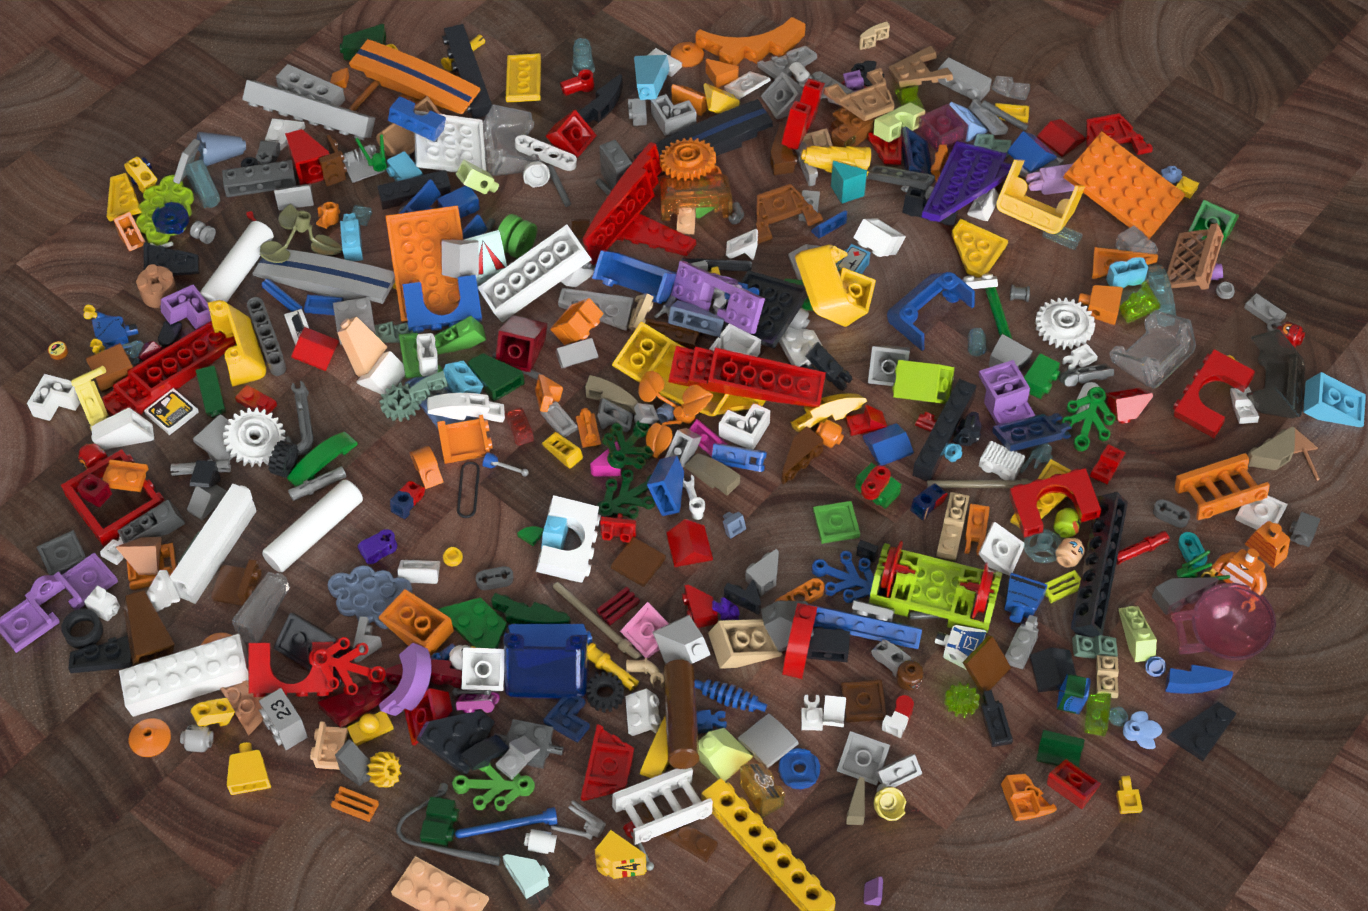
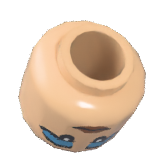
M1065 538L1055 551L1058 563L1067 568L1076 566L1085 554L1082 542L1076 538Z

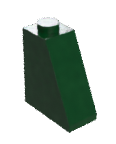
M379 24L343 36V43H340V53H343L344 60H352L367 39L386 46L385 24Z
M484 353L473 357L467 362L468 367L483 384L482 389L493 402L525 384L524 374L521 370Z
M215 366L197 369L196 374L207 416L216 418L220 414L223 415L222 413H226V407L218 371Z

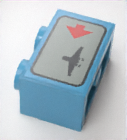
M851 244L848 249L844 250L848 256L837 262L836 267L838 272L842 268H846L862 275L869 265L871 252Z

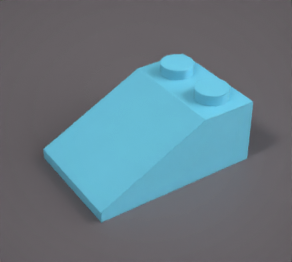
M1320 372L1306 381L1303 413L1317 420L1363 427L1366 394Z

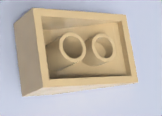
M763 619L718 621L708 633L720 669L738 668L782 655V652L777 650L767 632Z

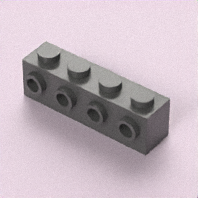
M292 160L222 170L223 185L227 197L297 186Z

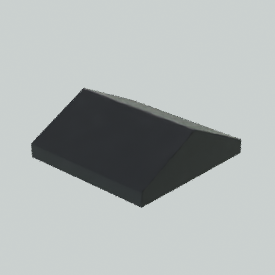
M1051 647L1029 656L1038 693L1060 690L1067 673L1076 675L1070 650Z

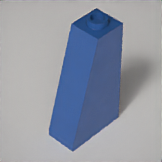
M584 624L508 625L519 669L583 653L590 645L589 643L593 642L591 633L586 631Z

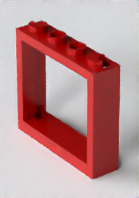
M122 449L61 485L65 496L103 547L112 539L117 540L120 537L119 529L164 501L160 492L155 493V487L149 479L145 480L142 488L151 500L103 529L77 495V492H79L77 486L89 473L101 479L110 464L109 460L135 463L130 454L126 455Z

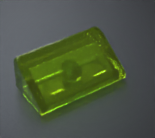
M1110 693L1090 694L1088 696L1084 733L1100 736L1106 735L1111 702Z

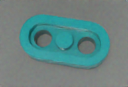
M1191 532L1181 534L1178 540V547L1186 563L1205 552L1197 535ZM1207 555L1191 566L1196 568L1206 564Z

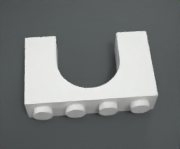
M553 495L548 515L567 518L568 527L579 535L581 546L575 550L564 551L543 545L539 554L536 572L580 583L583 582L585 576H589L591 565L588 564L589 559L592 560L594 548L591 545L592 542L595 543L597 531L594 530L595 526L599 525L601 517L598 514V506Z

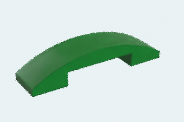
M346 432L330 437L309 452L292 470L287 480L297 487L306 480L315 479L314 474L339 454L346 455L358 445V442Z

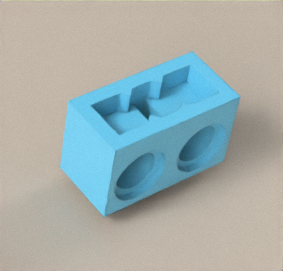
M464 361L445 364L443 371L447 379L448 389L452 393H481L483 384Z

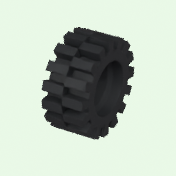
M282 440L278 441L271 452L272 456L269 458L268 466L270 467L268 469L270 473L284 478L288 477L294 469V465L297 464L298 446Z
M601 672L602 676L600 677L597 673L595 674V679L591 677L590 683H587L588 703L590 702L592 708L595 706L596 711H599L601 708L604 713L605 709L612 712V707L615 709L619 708L618 704L621 705L622 699H624L621 679L618 680L617 675L612 677L610 672L608 676H605V672ZM602 687H610L613 690V694L606 698L600 697L597 692Z

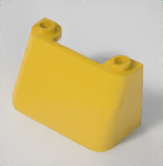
M216 300L209 302L208 308L215 333L221 331L226 335V338L234 336L237 346L230 347L225 352V360L232 387L263 378L266 375V365L250 318L225 301Z

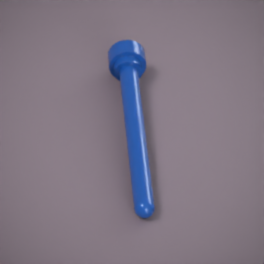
M555 807L546 808L547 811H543V814L459 829L455 832V836L463 838L542 822L545 824L549 823V825L558 824Z

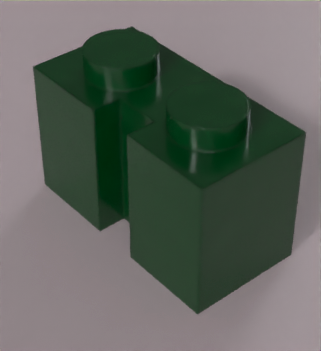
M436 797L429 798L426 818L423 821L420 833L422 843L448 847L449 841H452L454 837L453 823L454 821L457 822L459 817V809L456 807L455 800Z

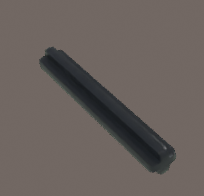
M700 258L681 259V261H686L690 264L706 260L708 270H711L713 267L727 271L752 270L751 261Z

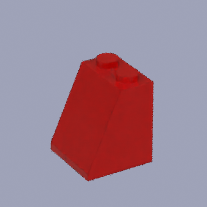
M303 129L285 133L290 156L300 185L323 181L319 158L329 155V151Z

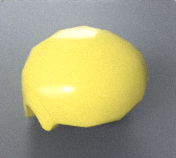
M883 787L876 793L874 808L880 817L890 821L898 820L905 814L906 799L900 790L895 787Z

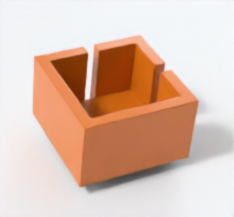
M590 298L570 305L550 330L564 345L576 343L580 339L583 341L589 336L590 329L600 323L599 319L603 312Z

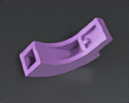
M412 643L399 654L403 667L402 679L396 690L379 704L382 712L397 716L404 709L412 711L419 704L427 690L431 676V658L428 648Z

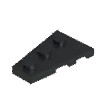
M128 635L118 639L113 637L108 639L107 643L98 646L93 644L70 652L69 672L80 673L132 667Z
M1217 702L1168 734L1167 739L1201 761H1204L1237 713Z

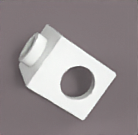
M825 696L823 725L844 727L845 697Z

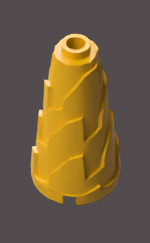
M810 146L802 150L801 160H804V163L809 166L824 169L831 173L833 161L867 170L870 166L871 148Z

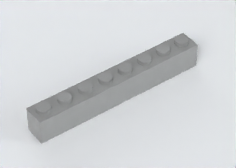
M256 80L246 81L242 100L248 101V105L258 107V105L264 106V110L271 112L276 110L279 115L283 116L292 115L293 119L299 121L305 119L309 121V124L315 126L321 124L327 130L333 131L337 129L343 135H349L350 133L354 135V138L360 140L371 138L375 117Z

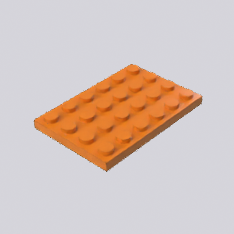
M1101 132L1063 176L1064 179L1074 186L1084 185V194L1146 241H1149L1186 195L1104 132Z
M458 206L386 216L401 322H408L402 284L421 282L423 301L426 308L436 315L452 313L459 305L460 293L458 279L442 275V239L463 240Z

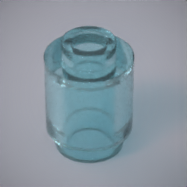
M980 328L971 329L967 336L968 352L973 356H981L987 351L986 334Z

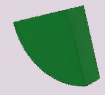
M536 526L526 527L520 530L517 535L520 539L534 546L543 536L544 529Z

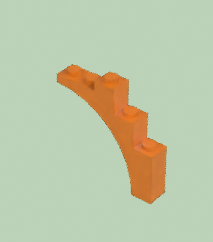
M791 17L783 25L772 31L751 37L737 38L719 36L699 29L696 32V44L700 48L719 56V62L737 66L743 58H746L757 64L768 53L778 57L787 55V52L791 51L805 36L806 24Z

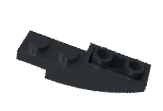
M619 74L606 85L600 87L596 91V99L578 111L587 124L593 120L598 123L601 122L616 106L623 89L622 75Z

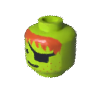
M1072 508L1058 511L1053 526L1059 536L1069 538L1077 535L1081 524L1077 511Z

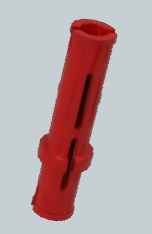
M1161 531L1151 537L1146 536L1142 541L1120 550L1116 564L1119 565L1147 551L1152 552L1156 547L1168 543L1170 540L1167 532Z

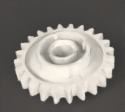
M1058 298L1057 302L1051 299L1050 304L1045 302L1044 307H1040L1039 312H1037L1035 320L1036 330L1039 331V336H1043V341L1049 340V345L1055 343L1056 348L1059 345L1062 346L1063 350H1065L1066 346L1073 349V345L1079 348L1081 343L1086 344L1087 340L1090 341L1091 335L1094 333L1095 317L1091 316L1092 311H1086L1087 306L1081 307V302L1075 304L1074 299L1071 302L1067 298L1064 301Z
M248 408L247 413L240 410V416L234 414V420H228L229 425H225L226 432H223V438H226L223 444L228 445L226 452L231 451V458L237 457V463L243 460V466L248 462L251 467L255 463L261 467L262 462L268 465L274 446L277 445L278 441L286 440V437H284L285 430H281L283 424H277L278 417L272 419V412L266 415L265 409L260 413L258 408L254 412ZM256 435L259 439L253 440L250 436Z

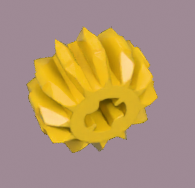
M391 752L375 753V756L370 757L371 763L367 765L369 767L367 774L371 776L370 782L378 787H391L394 783L399 782L398 776L402 774L399 771V768L402 766L398 763L399 757H396Z

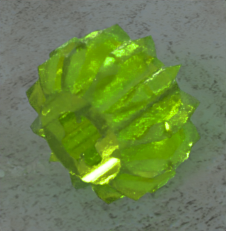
M961 682L957 686L952 684L945 693L946 699L944 703L948 706L949 712L955 711V717L959 713L964 718L967 716V713L973 715L975 709L979 707L980 695L976 694V687L969 688V682L965 686Z

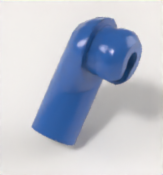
M452 643L441 652L434 653L431 659L448 660L451 650L456 647L455 644Z

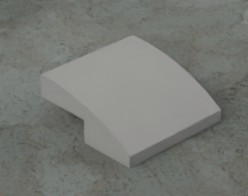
M221 414L193 438L194 443L205 450L214 461L232 459L230 457L231 451L226 452L228 445L223 444L224 439H226L223 438V432H226L225 425H229L228 419Z
M767 714L738 737L739 743L752 752L754 759L767 769L799 744L796 738L770 714Z

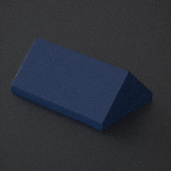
M903 127L902 155L905 170L932 175L928 141L908 127Z

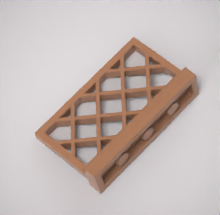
M1218 223L1211 224L1210 228L1206 230L1179 233L1163 284L1165 289L1197 285L1200 286L1201 290L1209 288L1224 237ZM1203 236H1207L1203 241H1199ZM1191 238L1189 241L1183 244L1184 239ZM1195 242L1198 243V244H1197L1196 246H1194L1192 249H1189V248H1188V247H1190L1192 244H1194ZM1203 248V251H1202V252H1200V253L1197 254V255L1195 254V252H1197L1199 249ZM1184 250L1188 251L1181 257H1179V254L1181 252H1183ZM1192 255L1193 258L1186 263L1184 260ZM1199 261V264L1197 266H1195L1194 268L1191 267L1194 263ZM1180 263L1183 264L1180 268L1175 270V267L1177 265H1179ZM1188 268L1190 271L1182 276L1181 273ZM1195 274V279L1187 280L1189 277ZM1176 276L1179 277L1175 282H1171Z

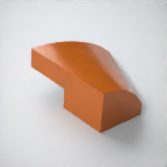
M1026 774L1007 775L1002 781L1001 787L1014 821L1044 816L1057 810L1054 804L1050 805L1042 797L1043 792L1033 785L1032 780Z

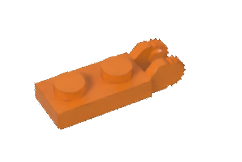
M970 504L965 535V553L967 554L971 550V541L979 542L976 550L977 555H979L978 553L986 538L989 506Z

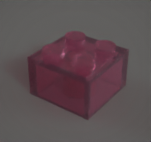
M946 104L920 116L918 132L938 152L939 145H947V148L955 145L956 141L966 140L968 124L949 104Z

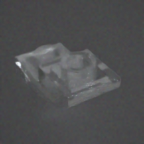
M996 76L992 90L1010 98L1026 101L1030 91V84L1014 83L1013 77Z

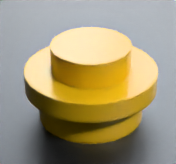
M456 547L448 548L443 554V561L448 566H457L463 560L462 552Z

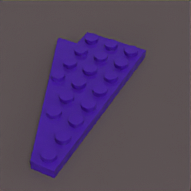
M956 141L923 210L922 218L940 222L1004 182L1012 164L1005 163L1007 153Z

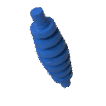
M707 679L706 682L695 680V688L700 689L702 695L707 696L710 693V699L712 700L717 695V702L722 704L725 698L724 706L729 707L733 701L732 708L735 709L738 708L739 704H741L740 710H746L747 706H749V712H754L756 709L765 712L768 704L760 702L758 696L753 695L751 699V693L748 691L743 696V689L740 687L735 693L736 685L731 684L729 690H727L728 683H723L721 688H719V681H715L712 685V680Z

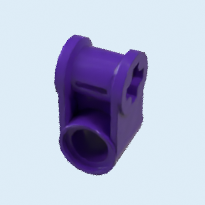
M384 529L372 537L361 541L357 548L367 564H374L383 557L395 552L397 542L394 533L389 529Z

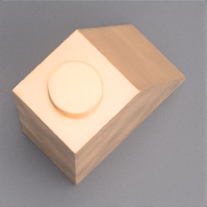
M357 317L347 318L341 323L340 327L342 328L337 334L356 375L360 377L369 373L387 349V346Z

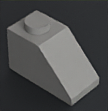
M687 428L677 430L665 458L677 456L682 467H684L695 454L702 436Z

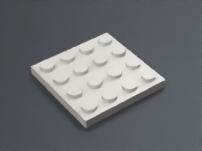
M415 110L414 113L417 115H426L429 112ZM440 114L446 117L445 127L435 142L414 133L416 167L457 172L462 161L465 159L486 171L482 120Z

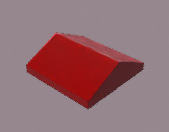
M1062 119L1050 121L1037 135L1040 141L1061 157L1086 140V137Z
M304 327L291 358L326 371L339 340Z

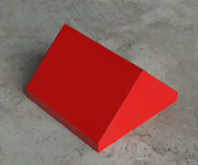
M684 519L666 532L674 568L713 560L704 525Z
M1067 759L1049 773L1047 785L1080 809L1085 807L1101 785L1100 782Z

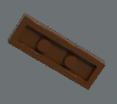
M646 318L645 324L683 347L695 348L699 337L698 331Z

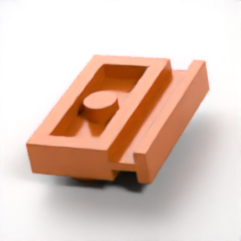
M109 460L110 464L106 468L102 480L113 489L141 492L146 472L149 470L147 464Z

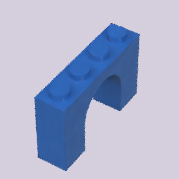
M476 275L458 277L460 302L458 307L447 315H436L426 308L423 301L421 282L402 284L409 331L413 330V333H420L424 329L430 328L436 331L441 330L445 326L451 327L469 316H472L478 322H482Z

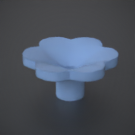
M1169 166L1161 171L1162 177L1172 184L1179 182L1182 178V171L1175 166Z

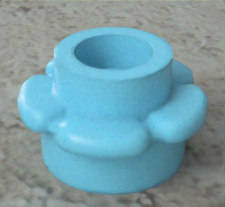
M948 444L944 452L945 458L950 462L960 459L962 447L958 444Z

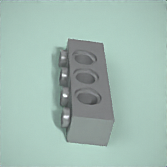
M289 64L276 76L278 88L336 106H341L345 101L343 88Z

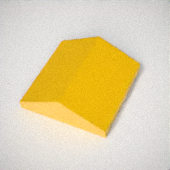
M707 83L703 85L708 110L720 114L739 106L740 101L733 94Z

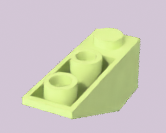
M1139 606L1119 608L1129 651L1135 662L1147 661L1150 657L1156 656L1157 639Z

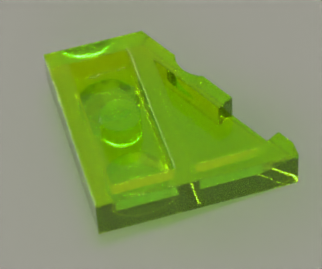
M1146 281L1141 284L1142 288L1137 293L1133 292L1129 299L1119 306V310L1127 324L1161 308L1159 301Z

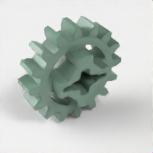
M399 382L397 387L392 384L391 390L385 389L387 394H381L383 400L379 402L386 418L391 417L392 421L399 418V421L402 422L404 417L410 420L409 415L415 416V410H420L419 404H422V402L412 401L409 393V383L402 386V383Z

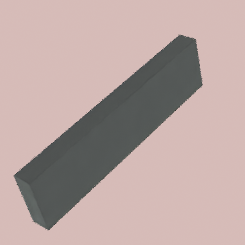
M875 164L868 170L867 179L927 190L935 182L934 175Z

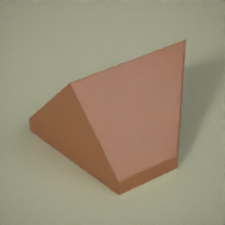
M141 537L116 546L117 550L135 569L138 575L158 574L161 537Z

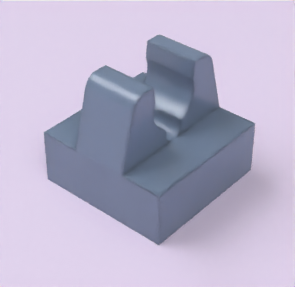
M739 511L735 514L728 512L723 515L725 519L723 521L725 532L730 539L746 530L744 517Z

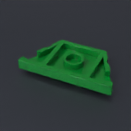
M481 597L438 609L451 618L453 628L471 646L476 648H498L500 638L507 629V623Z

